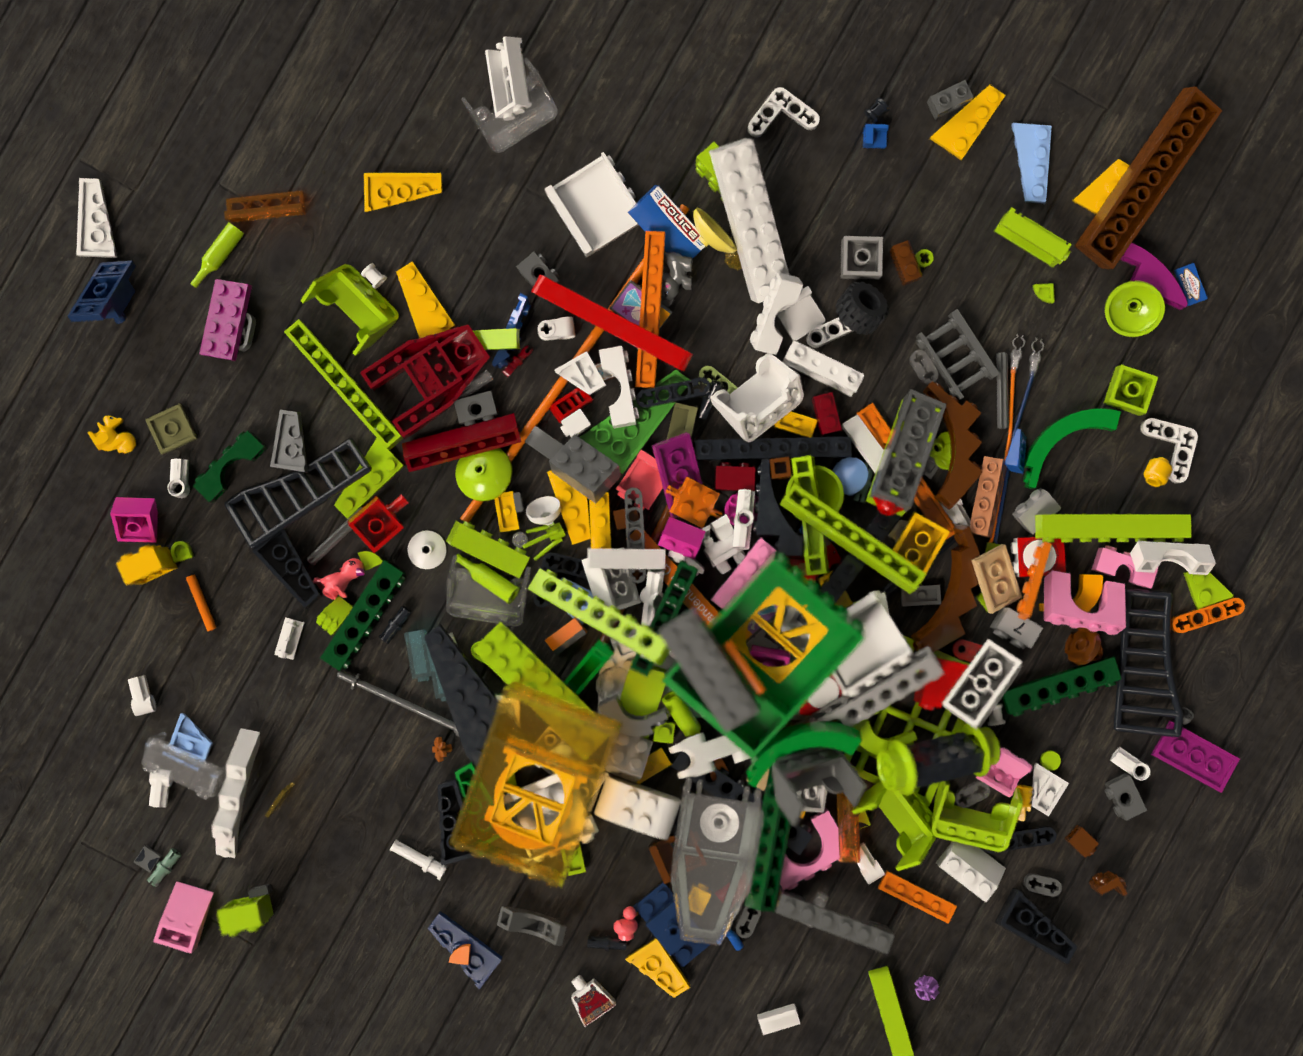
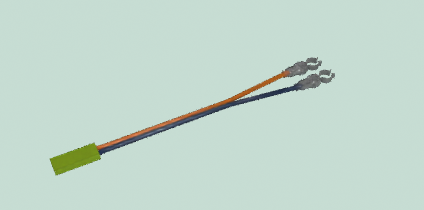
M1014 340L1012 342L1015 349L1012 350L1010 355L1009 431L1004 460H1006L1015 432L1019 427L1033 379L1041 362L1040 351L1035 353L1033 343L1031 348L1034 352L1031 353L1029 358L1030 378L1012 433L1015 374L1019 367V361L1022 359V351L1020 348L1016 350ZM1040 340V343L1042 344V349L1040 351H1042L1044 348V344ZM1007 466L992 538H990L989 542H986L984 553L1000 545L997 540L1010 472Z

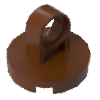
M1080 627L1077 628L1079 631L1074 635L1072 633L1069 635L1064 650L1071 662L1085 665L1091 661H1099L1102 658L1103 648L1097 631H1089L1087 628Z

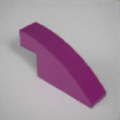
M1131 243L1120 259L1136 266L1130 281L1147 282L1159 290L1165 304L1180 310L1185 308L1188 304L1180 285L1170 271L1151 253Z

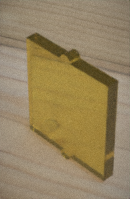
M291 782L280 792L265 814L267 818L278 810L295 785Z

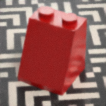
M937 658L942 665L944 674L938 679L926 683L921 689L915 690L913 701L918 702V706L925 709L934 710V707L941 708L943 702L969 665Z

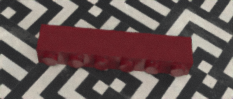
M513 413L402 443L408 471L412 472L522 441L516 417Z

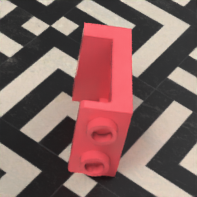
M640 450L616 490L619 491L617 495L625 499V492L629 488L639 489L642 493L644 511V509H650L663 486L656 459ZM633 490L628 495V498L635 501L636 498H639V494H636ZM635 502L634 506L640 508V503L636 504Z

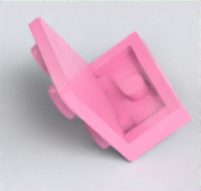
M1000 748L998 763L990 766L985 776H976V778L1007 797H1011L1019 779L1032 770V765L1028 764L1025 759L1011 754L1008 749Z

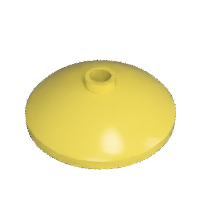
M696 208L693 217L695 227L701 236L699 240L706 247L710 245L721 252L735 253L737 251L736 245L728 234L706 212Z

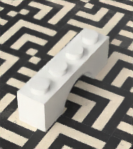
M777 272L775 278L771 280L769 295L764 299L763 311L758 315L756 330L752 332L750 337L755 350L777 355L783 337L779 330L775 328L774 320L782 307L797 302L803 287L798 277Z
M622 346L599 350L603 372L615 376L621 383V394L618 400L609 407L613 428L637 425L636 419H639L637 407L634 408L632 400H636L634 388L630 389L629 381H632L631 370L626 369V362H629L627 351H623Z
M1138 541L1130 552L1136 572L1154 573L1161 562L1171 561L1184 567L1189 574L1208 575L1216 564L1210 545Z

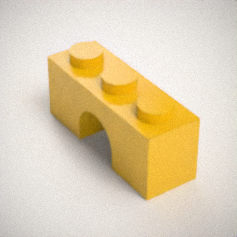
M606 492L596 504L589 499L591 549H611L609 492Z

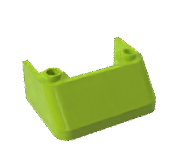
M344 264L314 280L301 299V302L305 303L315 297L323 305L336 303L360 328L356 335L360 343L353 352L355 356L372 346L399 318L397 310L354 267L348 264Z
M949 780L940 782L935 796L931 827L933 834L938 838L996 852L1006 850L1023 804L1020 788H1015L1010 804L998 803L992 808L991 814L955 806V795L951 790H948L950 786Z
M879 781L863 793L858 805L854 807L852 812L856 814L868 809H877L879 806L900 834L897 838L896 846L903 856L896 866V870L900 871L919 865L936 839L931 827L933 813L915 790L910 795H903L898 789L893 791L887 790L882 782Z

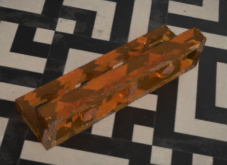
M303 191L226 199L227 211H224L225 219L229 223L306 215ZM299 196L300 203L287 204L291 197ZM278 198L282 202L278 206H268L272 199ZM253 201H260L263 204L260 208H249ZM231 203H241L244 208L232 210Z
M841 792L837 794L839 863H860L859 814L852 812L854 806L846 795Z

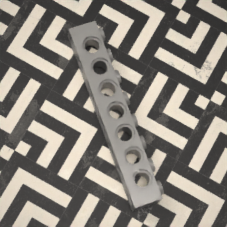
M928 646L910 657L911 661L903 666L899 664L894 667V671L891 674L878 677V681L872 686L867 687L866 685L860 689L861 692L856 696H842L794 725L814 721H828L854 727L858 722L870 718L872 714L879 710L886 709L891 703L903 699L912 691L921 689L923 685L931 680L938 679L944 674L942 665Z

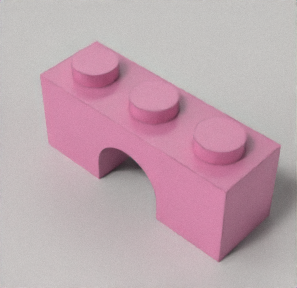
M1107 545L1105 548H1098L1091 570L1108 576H1115L1117 568L1124 564L1130 570L1129 583L1144 588H1152L1158 568L1154 573L1136 572L1129 552L1124 551L1121 554L1116 552V548Z

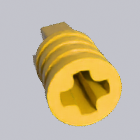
M1017 785L1016 788H1020L1023 802L1017 820L1025 821L1026 812H1031L1033 787Z

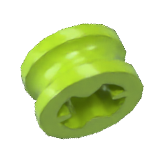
M927 249L920 250L915 255L920 267H927L933 262V254ZM920 254L928 255V263L920 261L922 259Z

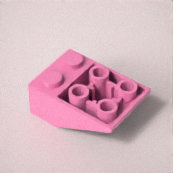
M177 881L159 922L153 942L188 953L196 950L214 892Z

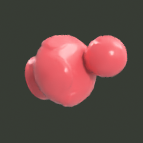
M626 907L623 910L625 918L614 923V931L618 934L620 940H632L634 933L638 929V923L634 919L638 912H636L634 907Z

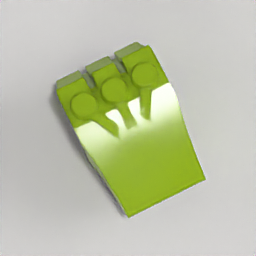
M338 596L319 614L316 623L322 626L325 631L328 630L327 632L330 635H333L340 628L353 607L342 597Z

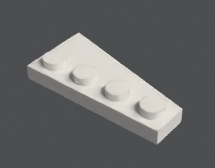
M79 178L77 256L117 258L101 180Z

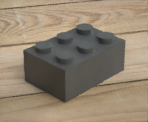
M575 434L549 461L553 474L595 504L621 477L618 464Z

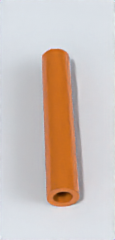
M195 574L186 577L207 632L216 629L217 627Z
M732 640L725 643L723 647L757 695L763 693L766 689Z

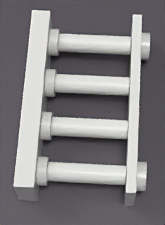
M793 341L783 360V363L788 367L849 397L853 395V392L856 393L864 377V374L796 341Z

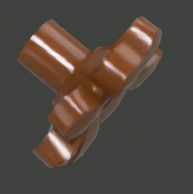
M442 737L435 738V746H432V752L435 753V758L438 762H443V757H446L447 752H452V745H445V742H442Z

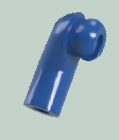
M724 926L720 939L728 937L735 950H741L744 944L737 933Z

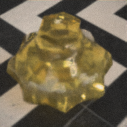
M737 251L725 254L724 262L729 268L736 270L742 268Z

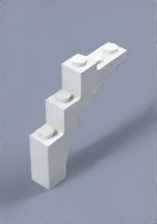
M240 729L226 763L227 777L219 794L220 807L212 825V835L216 841V854L222 857L235 858L237 854L238 833L244 797L252 766L260 746V732Z

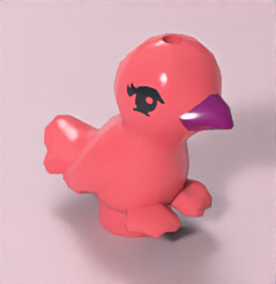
M349 559L340 568L341 572L332 573L322 579L315 577L313 582L330 599L335 600L338 595L347 598V594L344 591L352 579L365 575L363 563L359 559Z

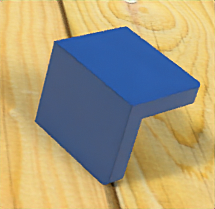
M866 124L863 130V148H886L889 125Z

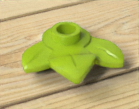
M948 432L941 433L937 439H934L929 454L930 457L934 458L936 465L944 470L949 469L951 459ZM935 445L939 448L938 452L934 449Z

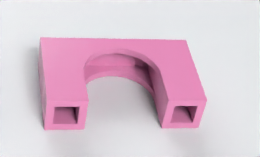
M758 539L747 552L740 565L727 581L720 586L710 600L723 609L776 550L763 539Z
M1051 571L1044 578V621L1051 622L1054 625H1070L1072 628H1087L1089 631H1103L1109 635L1118 634L1126 627L1125 584L1106 581L1102 586L1101 595L1098 599V612L1087 613L1079 609L1072 600L1070 574Z
M827 808L824 809V813L819 812L810 817L822 841L819 855L813 861L801 864L790 860L785 854L780 880L783 890H791L798 886L797 882L803 879L807 881L814 877V873L818 870L825 871L832 866L831 863L834 861H842L849 857L848 853L851 850Z

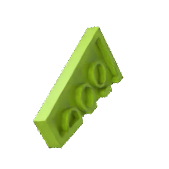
M377 438L365 456L372 467L371 472L345 488L334 504L347 519L404 467L394 454L386 449ZM359 465V467L357 468V470H356L355 472H357L358 470H360V469L362 468V466Z

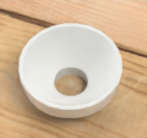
M551 496L540 497L532 501L526 508L529 520L539 525L552 524L561 512L559 500Z

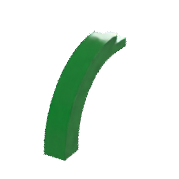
M1112 409L1083 410L1063 417L1047 427L1035 439L1025 456L1024 467L1029 468V471H1026L1024 474V487L1036 488L1047 454L1063 437L1082 429L1093 428L1115 431L1121 411Z
M599 640L564 681L577 696L614 654L610 646ZM535 715L544 724L549 726V724L540 715Z
M828 721L806 722L785 728L777 732L752 759V764L747 770L748 783L756 787L767 770L775 763L776 759L803 748L828 747L852 755L862 742L860 730L845 724Z

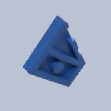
M520 293L518 297L519 302L516 309H513L506 329H521L523 315L527 316L531 305H529L530 301L526 295Z

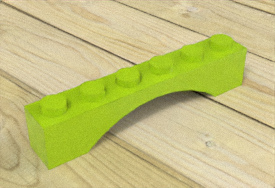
M814 457L792 458L795 484L820 500ZM802 520L807 576L830 573L825 535Z

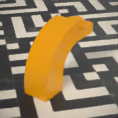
M1079 574L1078 592L1072 600L1082 611L1089 612L1097 603L1102 591L1103 575ZM1039 603V611H1044L1043 603Z

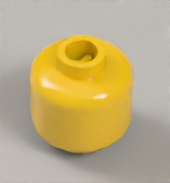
M1153 458L1148 462L1143 475L1149 485L1160 487L1168 482L1173 468L1166 458Z

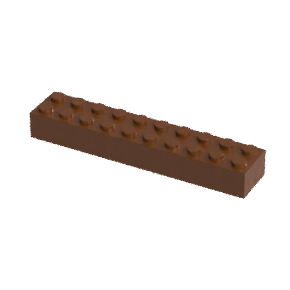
M1196 86L1182 89L1075 244L1077 249L1101 269H1114L1222 112Z

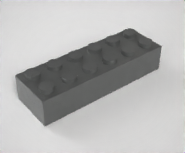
M695 606L660 628L658 633L725 733L760 712L761 705Z

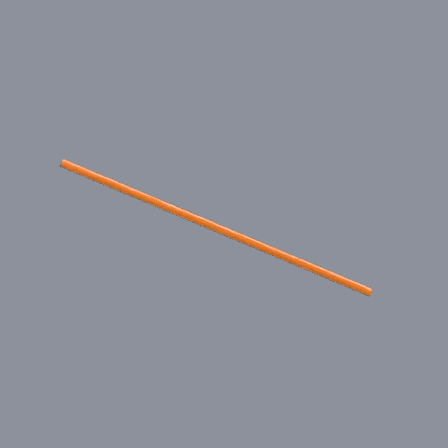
M683 204L680 205L679 209L686 215L689 208ZM644 258L621 291L630 280L637 284L642 278ZM595 326L573 359L586 351L589 353L604 330ZM560 376L520 432L522 442L512 444L506 452L511 462L524 445V441L532 429L539 424L551 404H553L568 381ZM472 500L460 519L469 523L484 501Z

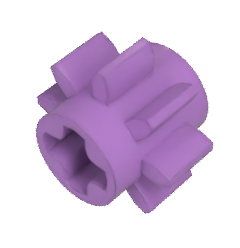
M924 975L923 978L919 977L915 982L917 986L915 991L920 999L930 1001L931 998L935 999L939 994L937 990L939 986L935 978Z

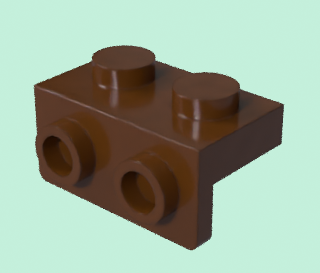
M1110 871L1097 873L1092 876V880L1088 881L1091 888L1100 895L1112 889L1123 896L1127 895L1125 890L1127 885L1123 878H1119L1117 874H1113Z

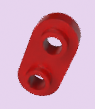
M959 639L953 643L952 653L959 659L972 662L983 645ZM961 645L965 648L963 652L958 651V647Z

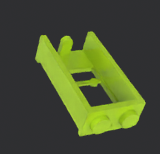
M1012 207L1002 217L994 232L1051 267L1061 264L1071 253L1068 250L1072 245L1071 243L1066 244L1065 240L1026 216L1021 217V213L1016 214L1015 209Z

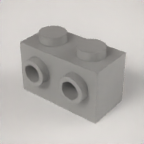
M1040 488L1033 491L1025 503L1019 504L1012 515L1026 531L1034 534L1035 515L1056 514L1061 507L1047 491Z

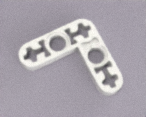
M776 88L749 122L748 132L753 137H760L780 111L784 112L805 129L813 130L819 123V115L786 89ZM782 93V94L784 95V96H783V99H784L785 101H788V99H791V101L788 103V105H787L786 108L784 107V105H785L786 102H784V101L781 100V99H780L779 101H777V100H776V98H777L776 94H777V95H780V94ZM797 104L801 110L799 113L794 114L790 111V106ZM771 108L774 114L771 117H765L763 110ZM804 110L807 111L805 113L806 117H814V124H807V118L804 116L802 119L799 118ZM761 118L763 120L760 125L761 131H753V124L757 125Z
M1154 418L1144 420L1141 424V432L1144 435L1175 443L1170 464L1173 471L1169 479L1174 483L1184 482L1188 477L1198 439L1197 432L1192 428ZM1150 423L1156 428H1159L1160 424L1162 425L1159 431L1151 430L1149 432V428L1146 427ZM1166 427H1171L1174 430L1171 438L1166 437L1164 434ZM1189 432V436L1192 437V440H1188L1186 446H1190V448L1180 447V445H1184L1186 443V438L1183 437V435L1188 434ZM1181 450L1186 451L1188 454V458L1185 461H1181L1178 458V453ZM1176 463L1182 465L1185 464V467H1180L1179 471L1182 474V477H1178V479H1176L1177 476L1174 475V472L1178 471L1180 466H1176Z

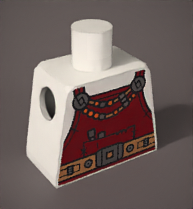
M579 975L571 981L577 989L572 993L571 999L584 1026H587L616 1005V1000L596 979L586 983L583 977Z

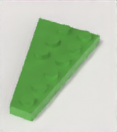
M674 370L657 382L655 387L690 379L679 371ZM684 385L678 388V394L680 396L686 390L687 386ZM662 390L659 393V398L662 401L667 400L669 392ZM652 392L653 397H647L644 394L641 402H644L646 405L648 400L654 399V403H656L655 392ZM632 400L633 407L638 409L639 419H636L637 425L614 429L610 415L579 438L618 464L620 473L623 474L676 402L652 408H642L637 404L636 400Z

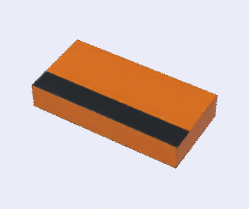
M575 617L545 639V642L557 656L584 636L587 630Z

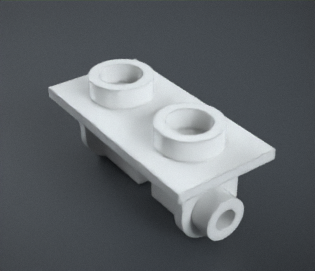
M285 617L274 655L285 659H294L304 622Z

